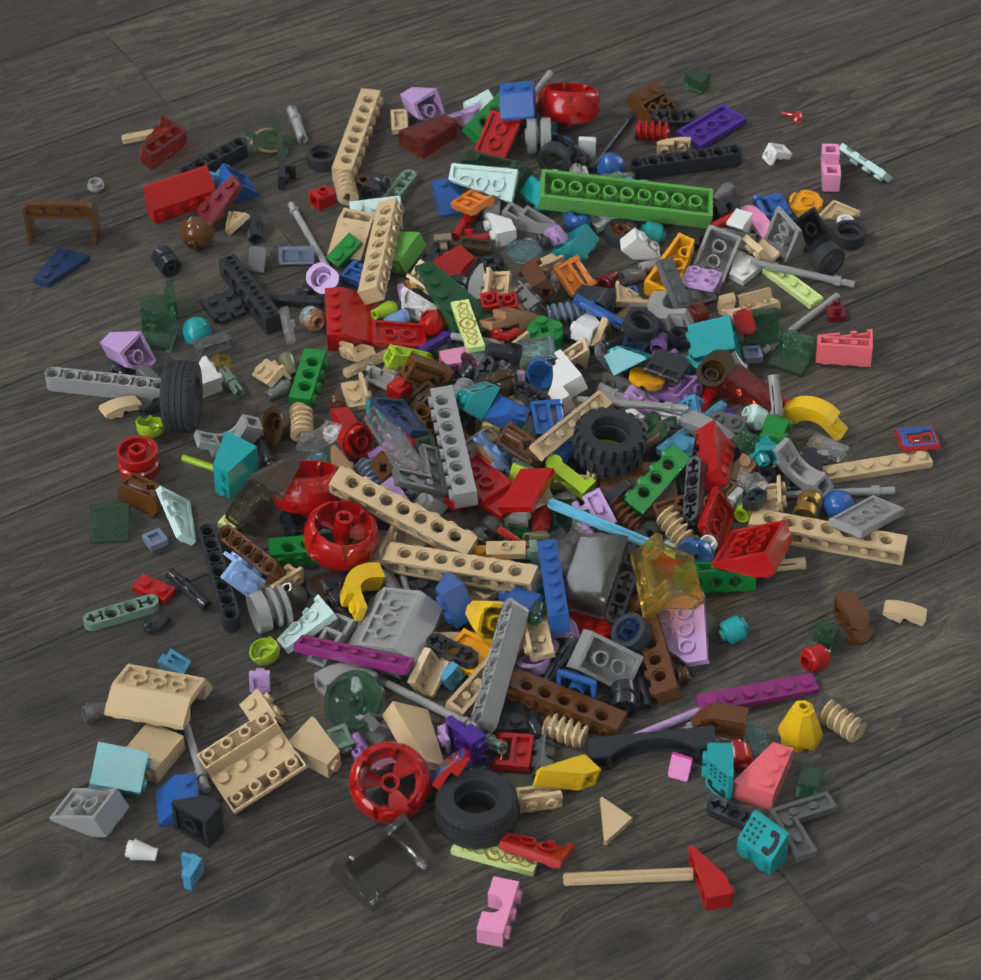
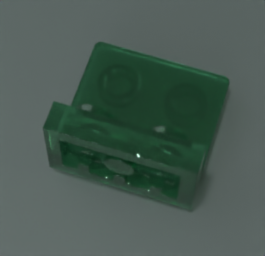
M173 279L166 280L167 287L163 288L164 294L139 298L143 323L179 318Z
M141 307L142 334L150 349L173 353L179 339L176 313L174 311Z
M778 307L752 309L757 329L754 331V334L744 337V345L753 346L764 343L773 345L781 342Z
M783 328L780 335V346L768 362V366L801 377L816 356L817 339Z
M129 503L90 504L89 541L91 543L128 542L129 516H131Z

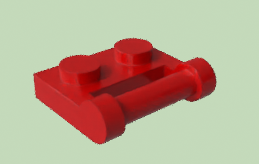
M499 732L496 736L497 739L511 743L509 760H503L504 754L500 755L496 752L495 760L492 762V770L495 772H502L503 770L529 772L534 735Z

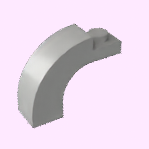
M653 291L648 300L647 308L657 317L659 328L670 332L672 327H688L687 325L694 323L687 308L673 309L667 291Z
M242 414L237 424L229 432L254 444L261 435L263 427L259 417ZM196 430L193 437L198 448L209 450L211 457H216L225 432L217 434Z
M785 437L773 449L774 454L778 458L777 465L803 491H815L824 498L834 488L827 473L816 470L805 462L789 438Z
M338 663L314 673L315 688L327 699L344 690H357L364 693L377 707L385 704V689L379 683L378 673L369 667H360L351 663Z

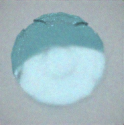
M522 238L519 241L515 239L507 247L508 258L514 263L521 265L529 260L540 258L542 255V249L538 242L530 238Z

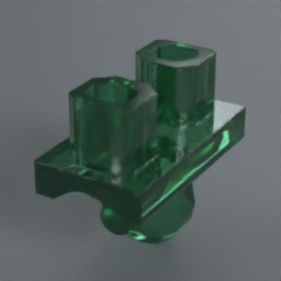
M745 427L736 436L731 438L735 446L748 456L754 453L756 443L760 442L757 439L758 436L750 433Z

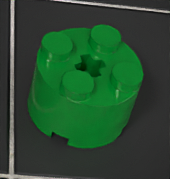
M540 315L536 320L529 323L527 331L530 332V340L544 347V354L539 358H546V355H552L553 357L555 356L554 352L560 349L562 351L563 325L561 322Z
M768 413L758 442L764 436H768L775 444H779L785 437L790 439L791 434L788 431L791 432L794 421Z

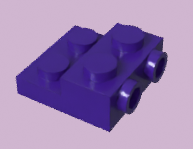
M450 715L445 719V728L450 738L451 750L455 753L458 750L467 748L470 760L466 764L467 766L478 763L486 764L488 757L485 753L488 744L485 742L484 732L479 728L477 729L472 723L465 727L463 722L457 720L454 716Z

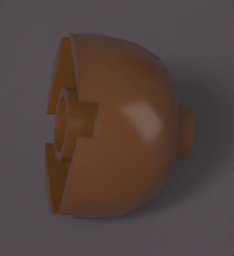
M190 216L187 220L186 218L183 219L180 227V237L188 248L202 249L212 242L216 232L215 227L212 225L211 228L208 225L209 222L205 219Z

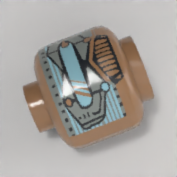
M307 306L301 311L299 321L309 331L316 332L324 326L326 316L324 312L315 306Z

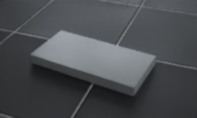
M872 495L831 517L829 525L858 538H863L903 516L905 508Z

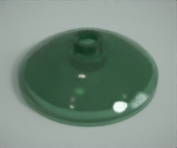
M350 670L340 674L331 682L325 693L324 710L327 718L335 726L346 723L348 731H355L366 727L368 724L363 717L367 712L378 714L383 701L381 686L375 677L362 670Z

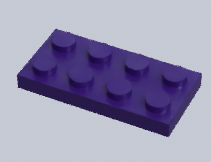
M721 104L677 130L676 136L691 137V146L696 149H704L746 124L747 118L725 104Z

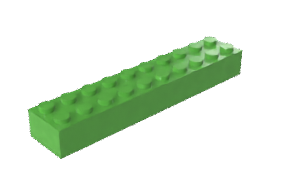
M542 169L539 180L538 209L568 213L573 211L577 214L708 229L713 217V189Z

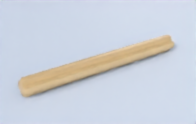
M691 867L564 873L563 883L565 886L690 881L694 878V872Z

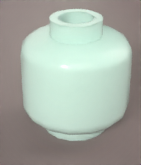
M754 403L743 409L742 416L748 417L746 426L754 431H760L763 429V423L769 412Z

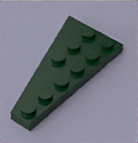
M433 261L416 265L415 271L442 315L449 330L454 333H460L451 308V302L469 299L481 336L487 338L489 331L486 328L480 327V320L494 317V314L491 311L482 310L481 302ZM501 328L502 331L510 330V328ZM456 340L459 347H464L463 341Z

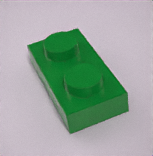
M349 232L326 256V259L340 270L363 244Z

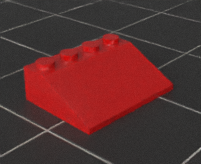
M344 287L325 288L328 351H339V342L341 341L352 343L354 347L360 344L372 347L371 322L374 319L371 316V310L379 306V301L365 305L357 291Z
M781 520L731 530L712 561V567L754 578H769L773 576L793 542L787 521Z

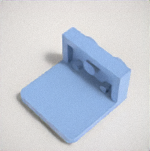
M226 551L223 553L232 560L221 575L223 580L245 596L259 591L266 583L261 578L263 573L233 551L231 554Z

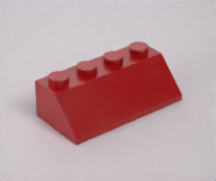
M207 165L143 186L146 211L154 224L196 211V208L216 190Z

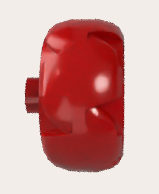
M551 83L545 85L538 94L537 109L541 118L550 117L551 122L560 123L562 128H575V124L588 123L598 117L601 98L598 90L589 85Z
M304 460L291 462L277 468L271 479V495L275 505L279 509L290 513L309 516L313 509L322 503L343 500L329 492V483L339 467L325 461Z
M348 500L328 501L318 505L308 516L303 533V542L309 557L320 563L321 567L336 572H346L358 565L368 563L376 552L379 540V529L374 516L369 515L367 510L360 504ZM324 528L332 530V538L335 541L333 543L319 534V531ZM350 538L362 541L354 545H344Z
M383 741L369 746L356 758L350 770L349 788L355 806L364 816L378 823L398 824L414 817L426 804L431 789V778L427 763L417 750L405 743ZM393 758L396 761L393 773H386L381 778L376 773L370 771L372 765L377 761ZM414 772L416 786L413 795L411 794L407 801L406 797L400 792L399 779ZM390 783L394 784L393 788H387ZM381 785L383 796L388 798L389 808H387V805L379 806L368 797L365 788Z

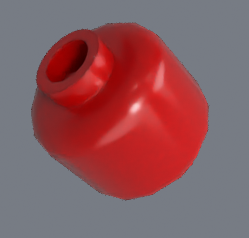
M428 309L420 315L419 325L428 336H439L444 331L446 323L437 310Z
M814 644L802 650L800 664L808 672H818L830 665L831 653L824 645Z
M741 739L729 742L733 744V770L743 772L754 761V756L750 745Z

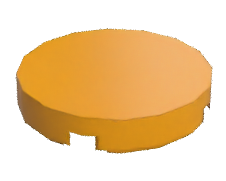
M801 190L797 194L795 192L789 198V208L796 214L815 207L819 213L823 207V199L820 198V195L810 190Z
M635 367L630 370L629 380L637 387L642 385L648 391H658L665 385L664 377L661 379L658 376H652L649 372H643L644 367Z

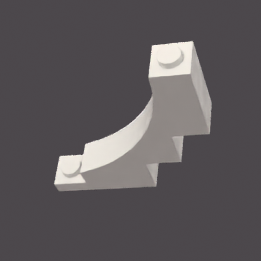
M560 349L554 352L557 360H555L556 364L553 366V381L548 395L551 399L563 400V413L566 415L576 409L571 398L588 389L581 373ZM552 408L551 414L555 426L558 421L556 411ZM530 415L522 429L527 427L535 435L532 416Z

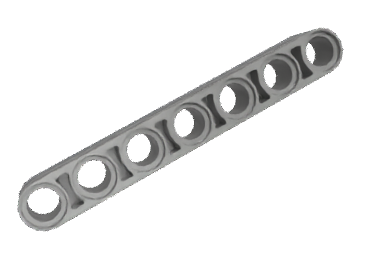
M49 367L44 373L47 389L54 392L109 398L135 395L139 401L150 402L153 398L160 397L161 378L62 367Z
M512 598L507 599L502 606L471 715L472 721L479 724V729L489 734L496 729L529 613V609Z

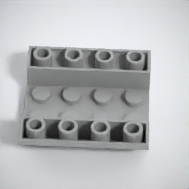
M383 587L369 599L364 618L358 622L348 644L413 657L416 665L424 647L427 648L426 638L434 633L444 608L422 591Z

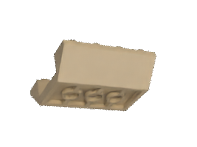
M127 664L111 685L104 715L117 719H128L133 722L149 723L154 726L170 727L174 730H183L190 721V705L195 699H206L213 690V686L206 678Z
M268 709L197 754L200 762L234 814L308 768Z

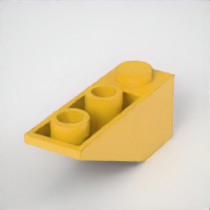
M583 754L539 768L536 772L533 786L580 791L595 786L601 769L588 756Z

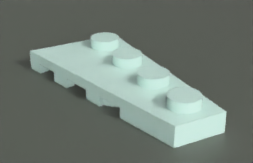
M452 163L449 181L513 204L519 171L518 169Z

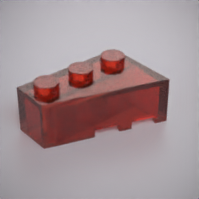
M163 114L159 123L154 126L152 133L147 136L141 145L139 161L153 170L186 146L187 131Z
M443 114L399 130V147L424 160L457 137V120Z
M738 363L725 378L717 397L731 400L730 403L735 406L739 404L746 407L755 403L768 410L770 414L769 385Z

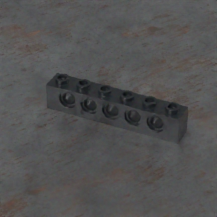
M235 253L218 259L220 276L243 301L247 311L264 333L269 335L283 330L281 312Z

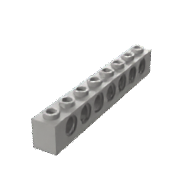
M453 386L431 388V396L428 397L429 408H433L431 410L432 421L436 420L433 423L435 434L439 433L436 439L438 447H442V449H439L441 460H445V462H442L444 474L448 473V476H445L447 487H451L448 490L449 499L454 501L455 508L477 505L476 485Z

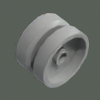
M542 117L540 119V128H537L536 118L526 119L525 144H527V155H536L538 144H540L541 149L545 143L551 142L550 117Z

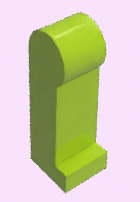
M390 344L383 356V361L387 369L394 370L395 366L402 367L411 352L432 360L433 356L431 353Z
M553 454L547 457L546 468H554L556 473L553 478L582 501H584L582 497L586 493L596 489V480L592 477L585 480L564 464L559 455Z

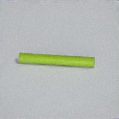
M183 455L181 458L182 462L213 472L212 463L187 455Z

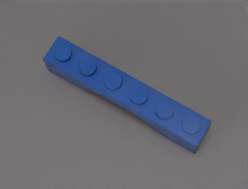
M557 539L538 541V554L550 633L554 635L571 632Z

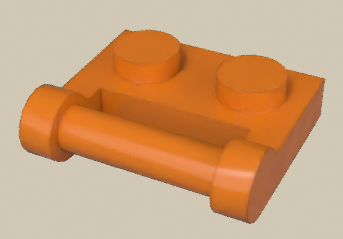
M470 189L450 202L452 209L474 216L485 207H492L495 204V198L479 194L476 190Z
M578 254L552 270L570 297L582 284L589 286L597 285V281L591 277L581 263V258ZM573 264L576 266V268L578 269V271L580 272V274L583 276V278H584L585 281L587 282L586 284L583 282V280L581 279V277L578 275V273L576 272V270H575L574 267L572 266Z

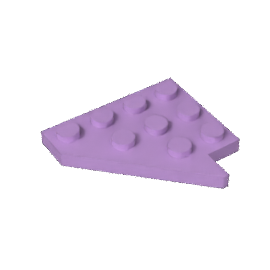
M698 592L654 600L670 655L688 667L709 664L704 593Z

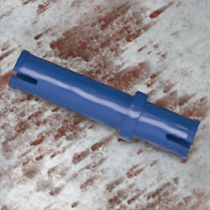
M578 293L576 294L572 304L586 310V313H591L600 319L602 317L607 318L611 325L617 329L621 328L624 319L595 304L596 301H590Z

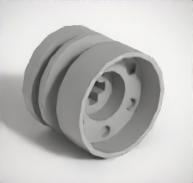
M281 584L274 585L273 589L271 587L266 588V598L260 590L246 595L248 612L259 634L273 630V620L278 627H283L284 623L289 625L293 622L291 603Z

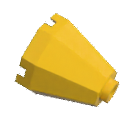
M472 601L466 607L465 615L483 642L492 643L500 612L504 604L503 601Z
M806 700L796 701L778 726L781 744L793 748V751L796 753L803 752V749L814 751L823 740V732L813 704Z

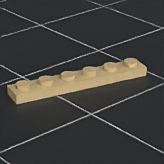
M599 389L533 442L529 449L541 461L545 460L573 437L574 427L580 416L594 408L595 410L599 407L609 408L612 402Z
M920 450L822 467L823 472L827 473L832 484L931 468L933 461L928 450Z

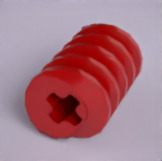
M639 119L635 129V140L637 136H639L640 141L643 140L644 136L646 141H649L652 137L653 142H656L657 138H659V141L664 140V138L669 139L670 127H668L667 122L662 126L661 121H659L656 126L654 120L649 125L648 120H645L644 124H642L641 119Z

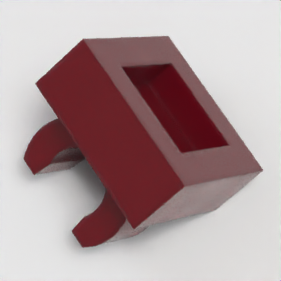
M833 300L832 305L826 306L825 312L828 323L846 322L847 315L844 304L840 305V300Z

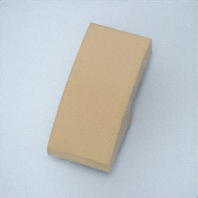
M676 137L658 141L656 155L690 151L691 137Z
M128 395L99 405V410L106 418L115 419L116 417H123L124 411L133 412L138 410V406L142 405V403L135 395Z
M886 600L882 615L898 623H901L905 618L909 622L922 627L926 622L927 609L909 602Z

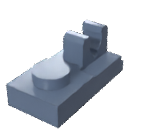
M314 246L279 247V264L315 263Z

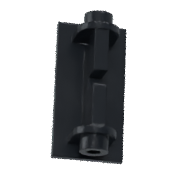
M284 510L280 513L279 522L284 530V536H302L304 530L300 526L301 522L298 514Z

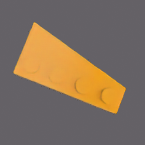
M678 233L660 259L672 257L682 279L694 253L695 239ZM656 265L644 281V294L649 297L653 291H666Z

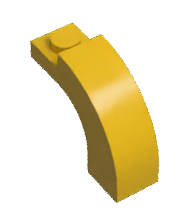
M799 396L788 401L783 407L785 409V413H783L784 418L794 421L793 425L801 421L815 422L835 442L839 441L848 429L838 417L840 411L821 398Z
M379 562L358 565L348 573L340 593L341 607L349 608V612L352 613L355 621H362L368 608L362 592L380 590L385 575Z

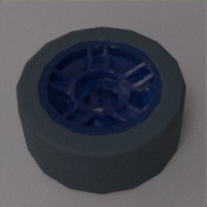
M637 613L622 615L614 623L611 630L613 642L635 653L644 649L652 636L651 626Z

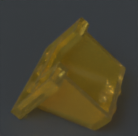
M655 533L630 555L644 618L651 619L661 609L695 610L704 603L694 556L664 543L661 534Z

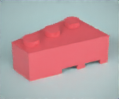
M867 329V333L858 334L857 331H851L849 335H840V332L817 335L816 363L871 367L873 329Z
M775 742L768 746L733 781L732 798L765 809H772L791 767L793 748Z

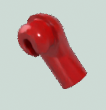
M472 228L464 230V236L489 240L488 233L474 234Z
M495 328L493 330V337L497 341L508 342L518 337L520 331L518 328H513L508 332H502L501 328Z

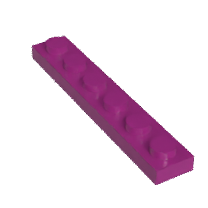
M301 635L293 644L294 652L302 653L303 655L318 656L322 659L337 660L341 663L356 664L360 667H371L380 671L395 672L399 675H407L415 665L413 657Z
M807 673L699 694L696 696V702L700 710L714 702L752 707L818 694L819 686L813 673Z

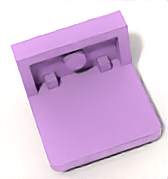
M689 265L681 280L684 287L719 294L723 272Z

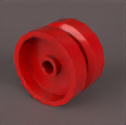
M137 435L128 437L118 444L116 454L119 473L123 479L133 472L149 480L154 479L159 474L158 447L153 439Z

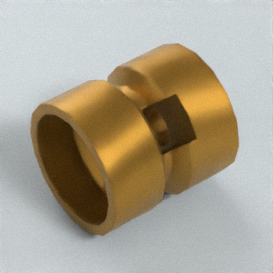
M811 490L801 492L792 515L817 519L823 505L822 496Z

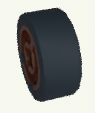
M616 218L609 221L605 226V242L612 248L621 249L620 239L634 228L637 229L636 224L629 219Z

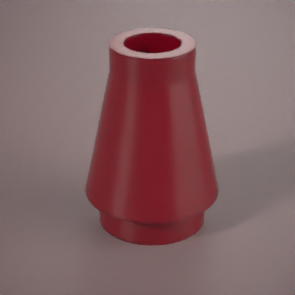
M612 270L599 276L597 287L612 288L619 278V273L616 270Z

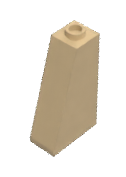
M393 701L383 713V718L398 743H405L422 755L427 763L431 778L433 772L444 760L428 709Z

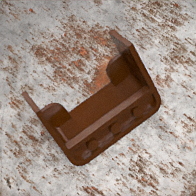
M29 200L24 203L23 216L28 245H32L35 234L34 218L90 219L94 246L98 245L101 226L98 207L95 203L90 201Z

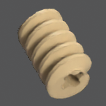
M349 169L337 171L333 177L337 199L342 205L349 206V202L357 201L359 198L354 174Z
M296 402L289 409L290 438L294 441H308L314 436L313 410L303 402Z
M672 505L658 516L656 523L661 525L662 531H666L665 535L667 537H671L670 542L675 543L674 547L677 549L683 539L691 537L693 529L686 531L689 524H681L684 518L677 519L680 512L676 511L673 513L672 511L675 506ZM697 535L692 536L693 540H696L698 537Z
M830 700L821 712L820 722L823 725H827L836 734H840L842 738H846L848 742L853 743L857 741L866 729V722L860 724V717L855 718L854 713L848 714L846 708L841 710L842 706L840 704L835 706V701Z
M557 713L552 718L550 715L546 717L542 727V735L546 733V737L549 736L551 740L557 739L559 743L564 742L567 746L572 744V747L575 749L583 748L588 737L589 725H585L581 729V722L573 726L574 720L570 719L566 723L565 716L559 721Z

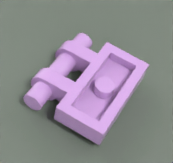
M634 384L629 385L622 396V400L660 401L648 390L642 391ZM635 408L645 416V419L653 412L652 409Z
M600 488L582 497L585 502L584 505L580 506L578 501L571 504L573 507L585 512L590 511L592 515L614 524L618 523ZM580 522L582 525L581 529L583 532H586L588 538L591 535H595L592 526Z

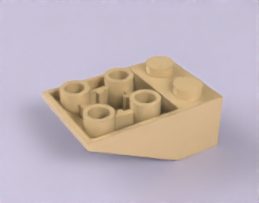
M343 208L335 227L328 254L350 232L363 245L349 260L353 261L356 259L361 262L368 248L375 213Z

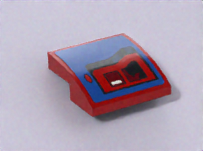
M931 425L894 428V436L898 439L899 448L903 452L940 449L939 439Z
M467 748L453 753L436 768L431 775L432 786L439 790L450 773L457 777L470 760Z

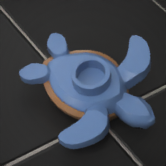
M481 430L478 436L473 438L478 453L487 459L495 469L502 471L505 476L509 477L511 466L508 463L515 459V455L498 443L494 444L488 441L487 435Z

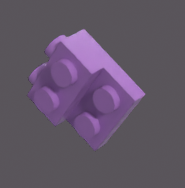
M684 375L678 385L668 382L665 378L663 388L658 391H650V393L660 401L679 404V401L689 395H700L703 387L697 376Z

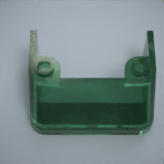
M467 150L457 162V164L487 167L507 166L510 169H518L519 174L514 195V204L518 205L523 197L520 190L529 177L533 176V171L521 161L475 150Z

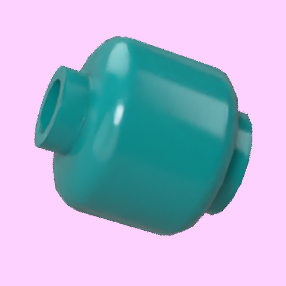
M647 221L640 228V232H644L649 239L656 241L658 245L665 239L666 231H663V225L660 223Z
M734 615L721 622V630L718 633L723 642L727 641L730 645H734L748 637L747 632L750 630L743 617L740 618Z

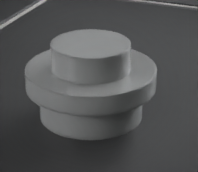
M98 177L91 178L87 184L88 190L94 193L102 191L105 187L102 179Z

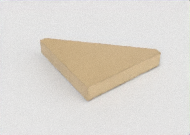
M833 200L819 215L822 221L837 220V217L842 214H848L853 218L860 217L861 211Z
M228 211L225 233L231 235L250 218V215L246 212Z
M616 281V307H647L648 300L642 299L638 293L630 288H625L619 284V281Z
M602 317L591 346L607 338L606 333L612 332L607 318Z
M601 797L604 845L607 846L632 823V817Z

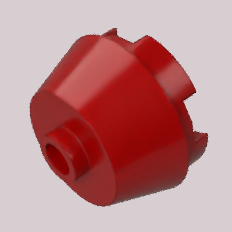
M362 422L343 426L337 437L338 446L351 459L367 457V453L372 451L370 449L372 441L375 440L373 430Z

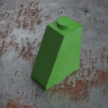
M399 231L400 234L398 235L395 256L392 262L391 271L393 273L407 274L427 246L420 232Z

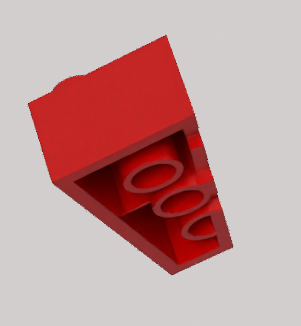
M714 420L695 431V435L699 438L696 440V446L700 449L697 452V456L706 463L705 489L708 493H710L712 487L718 486L720 488L729 483L736 448L734 442L726 437Z

